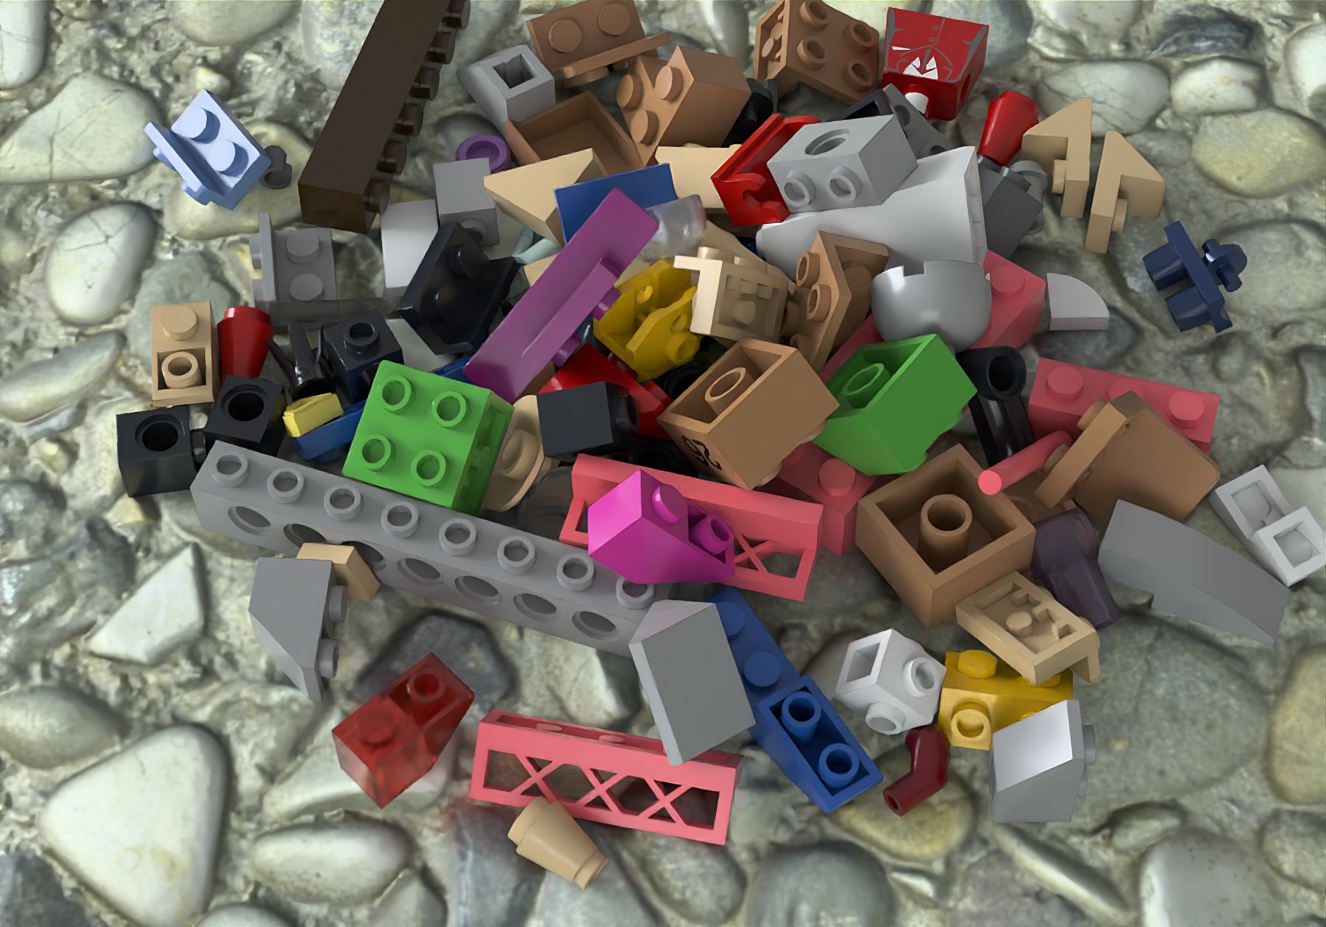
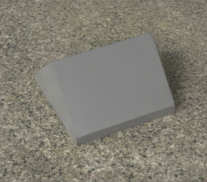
M668 599L654 602L628 646L670 766L672 767L686 763L750 728L756 722L716 604Z

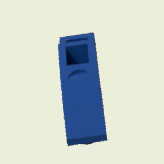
M729 586L703 601L716 604L756 722L755 725L746 730L781 771L827 814H830L882 782L883 775L809 673L803 677L798 674L738 589Z

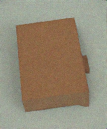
M591 90L583 92L521 122L509 119L504 121L506 143L510 149L511 161L517 168L590 148L594 150L609 176L645 167L635 143Z

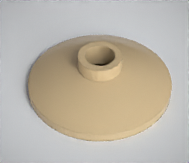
M527 395L512 405L515 408L482 502L487 509L492 511L504 512L513 507L525 495L534 481L539 482L546 476L551 466L552 458L544 457L535 395Z

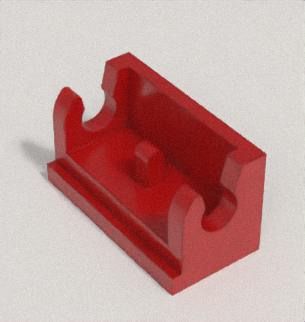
M781 113L772 114L710 177L734 226L782 223L791 214L767 166V162L804 125L822 123L820 119L809 115L783 118Z

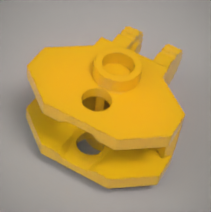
M661 259L616 287L622 292L620 297L599 321L593 318V335L638 373L639 376L635 379L637 383L657 378L663 373L673 371L679 366L687 364L686 362L700 350V341L705 336L690 332L693 316L692 300L698 286L691 284V272L673 268L674 260Z

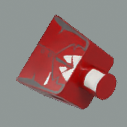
M888 7L881 88L884 89L892 83L928 122L929 118L945 121L956 119L984 68L989 25Z

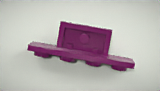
M614 188L465 365L463 374L478 387L493 391L512 405L550 360L560 368L583 340L574 331L589 314L599 321L616 302L622 292L614 284L657 233L660 223L621 189Z

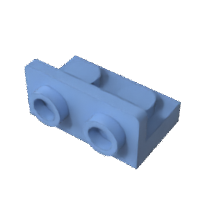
M204 88L170 130L153 121H150L144 128L146 134L156 145V148L153 150L155 156L167 167L179 172L184 178L181 183L183 190L194 200L205 206L212 201L229 210H233L274 161L219 96Z

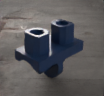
M1180 221L1164 227L1168 243L1142 257V260L1158 292L1185 278L1190 285L1165 298L1167 308L1179 331L1184 332L1209 321L1217 334L1232 327L1231 319L1223 307L1225 304L1224 297L1218 286L1223 284L1227 292L1236 291L1241 287L1242 281L1238 275L1247 265V256L1242 248L1236 244H1224L1221 246L1218 240L1213 238L1203 243L1202 249L1205 255L1201 258Z

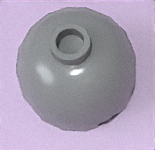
M961 260L923 262V274L905 277L903 265L891 268L877 275L869 283L871 308L875 324L885 342L938 333L956 359V353L970 349L985 334L991 320L992 292L990 274L985 275L984 267L977 263Z

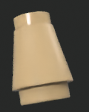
M541 795L536 797L522 811L508 833V838L518 845L516 853L572 883L575 882L583 890L587 889L596 880L609 860L607 856L599 851L598 846L558 800L550 803Z

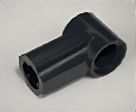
M1006 345L972 348L956 353V361L977 389V392L967 404L990 468L1036 442L1020 395L1026 384L1027 370L1025 361L1015 348Z

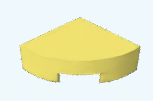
M326 393L296 400L286 407L285 416H282L288 436L299 437L344 412L337 395Z

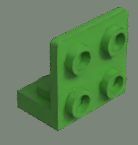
M383 360L379 364L343 467V474L353 480L477 517L515 407L489 389Z

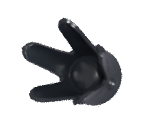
M294 320L289 324L288 330L296 367L286 358L273 340L265 341L270 353L288 379L290 386L288 393L291 395L293 402L301 398L326 393L333 395L336 392L337 385L333 379L335 374L331 363L327 359L323 332L325 325L318 328V347L312 350L302 325Z

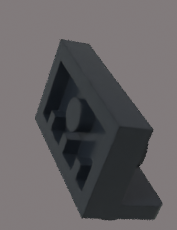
M458 221L441 224L401 298L396 311L435 355L476 350L486 340L489 328L502 302L510 292V286L520 268V264L513 256L490 260Z

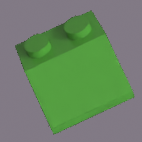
M938 333L861 345L825 384L840 406L825 419L827 424L824 430L810 442L867 476L886 474L902 476L909 471L916 470L924 463L928 456L926 450L940 434L948 431L960 421L963 416L961 410L975 395L977 389Z

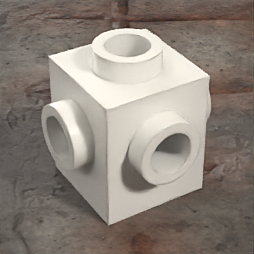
M892 628L850 642L833 697L863 717L865 723L873 730L887 735L898 734L901 731L932 723L933 716L940 705V691L947 667L927 654L919 643L905 638Z

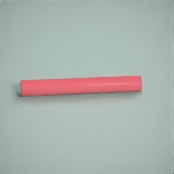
M1056 430L983 471L978 478L980 489L988 495L997 494L1041 468L1052 453L1065 443L1071 448L1073 445L1072 436L1065 430Z

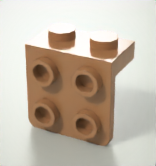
M1130 390L1109 402L1100 398L1086 411L1077 424L1084 432L1071 448L1064 443L1046 460L1040 471L1047 477L1033 494L1051 510L1073 498L1106 529L1118 499L1149 509L1182 523L1216 484L1221 472L1219 466L1136 393Z

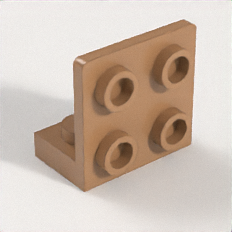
M586 0L525 21L538 59L554 77V81L563 79L565 88L583 85L609 76L607 65L611 63L614 71L627 67L631 68L638 54L660 58L657 47L672 42L669 32L649 37L645 36L634 0Z
M778 0L756 24L752 78L756 79L758 83L767 79H778L777 101L784 94H791L799 81L852 106L877 90L879 32L867 23L857 20L825 4L821 0Z
M818 230L810 252L804 251L802 253L796 270L797 286L791 302L785 301L779 337H782L785 346L799 350L818 377L821 375L829 352H837L863 323L871 304L869 283L877 275L884 272L890 258L885 244Z

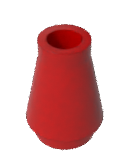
M1014 91L1003 92L998 99L992 100L988 106L976 155H982L1001 168L1002 166L1007 167L1021 150L1025 132L1039 123L1038 116L1040 111L1037 104L1026 95Z
M233 307L225 311L223 320L217 324L222 373L221 387L227 374L248 379L260 376L269 352L265 341L273 340L275 335L274 329L270 326V316L264 311L253 307Z

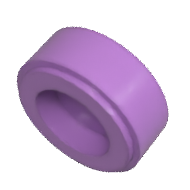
M480 134L469 137L456 150V161L488 157L491 175L512 169L509 146L497 136Z

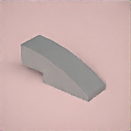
M1120 499L1117 500L1103 538L1094 575L1153 593L1152 608L1270 646L1274 644L1290 594V589L1272 575L1226 545L1162 514Z

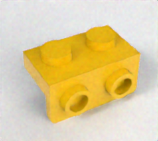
M966 650L961 653L946 651L944 666L947 667L941 689L937 727L945 733L951 746L990 751L992 734L1064 700H1073V671L1066 668L1036 686L1002 658H996L989 652L982 650Z

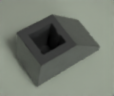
M977 154L987 249L1009 260L1045 205L1027 193L1032 185L1027 179L1008 167L1002 166L1001 168L989 159Z

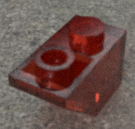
M433 652L429 653L331 730L340 768L382 810L432 769L475 700L474 692Z

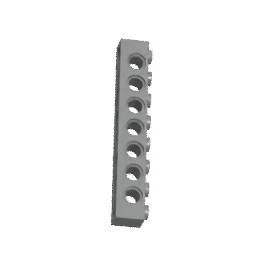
M216 440L190 486L202 529L294 557L297 556L303 543L355 546L379 583L633 660L628 644L652 604L665 599L677 600V583L634 584L588 556V550Z

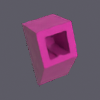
M639 469L588 508V556L634 584L727 581L735 575L732 527L719 515L709 513L682 496L675 487L662 483L642 469Z

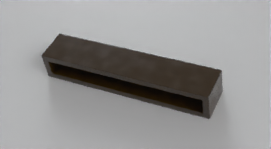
M384 0L297 182L303 223L368 235L377 213L384 214L390 197V183L394 175H401L404 170L407 158V145L410 138H417L420 134L424 116L423 109L427 100L433 101L437 95L441 68L443 64L449 65L455 51L457 32L459 29L465 30L468 25L471 11L470 0Z

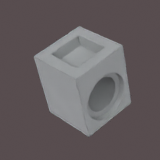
M489 158L433 164L440 225L458 221L479 247L500 245L495 201L484 187L483 177L491 175Z

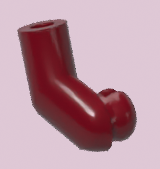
M922 725L912 728L907 733L905 745L911 747L908 750L911 756L910 772L883 790L886 803L900 817L943 789L948 781L951 744L942 729L936 726Z

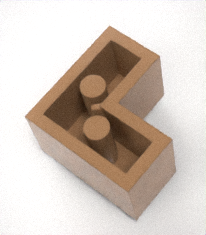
M678 45L669 61L638 54L628 74L621 78L615 97L645 167L659 164L655 158L658 146L682 147L684 144L693 143L707 148H720L752 92L736 58Z

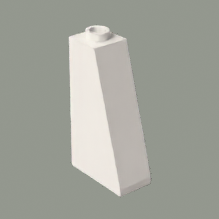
M963 146L918 159L917 163L919 166L882 205L791 213L782 223L759 224L756 234L758 256L766 258V262L769 265L776 266L782 270L791 281H796L799 259L804 251L810 252L817 232L820 230L885 244L890 258L884 272L904 265L905 277L923 274V262L961 260L977 263L982 266L988 250L976 146Z

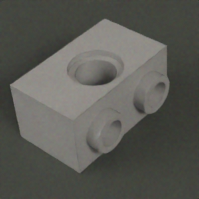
M896 114L804 125L767 162V166L790 213L882 205L919 166Z

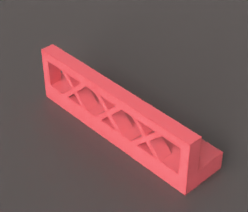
M578 453L571 472L573 500L564 522L559 542L588 550V533L579 531L585 512L588 511L591 505L639 469H642L662 483L675 487L682 496L709 513L719 515L732 527L733 545L740 553L734 557L735 575L727 581H714L715 583L804 602L822 541L824 505L755 490L749 491L741 487ZM777 552L801 557L795 579L768 573L761 560Z
M493 709L479 722L468 798L526 808L536 797L541 795L550 803L558 800L574 818L725 846L734 793L741 780L744 755L709 749L684 764L671 767L662 740ZM492 750L515 754L531 776L515 788L487 783ZM533 758L551 762L541 769ZM563 763L579 766L595 788L578 800L564 798L559 795L546 775ZM597 770L613 772L615 774L604 781ZM627 775L641 777L650 786L658 800L641 812L625 809L610 787ZM660 781L679 785L668 792ZM536 783L543 793L526 791V789ZM691 787L719 792L715 824L710 825L689 821L674 799ZM600 795L607 805L591 803L590 801ZM662 807H665V809L668 811L671 817L656 815L654 813L660 810Z

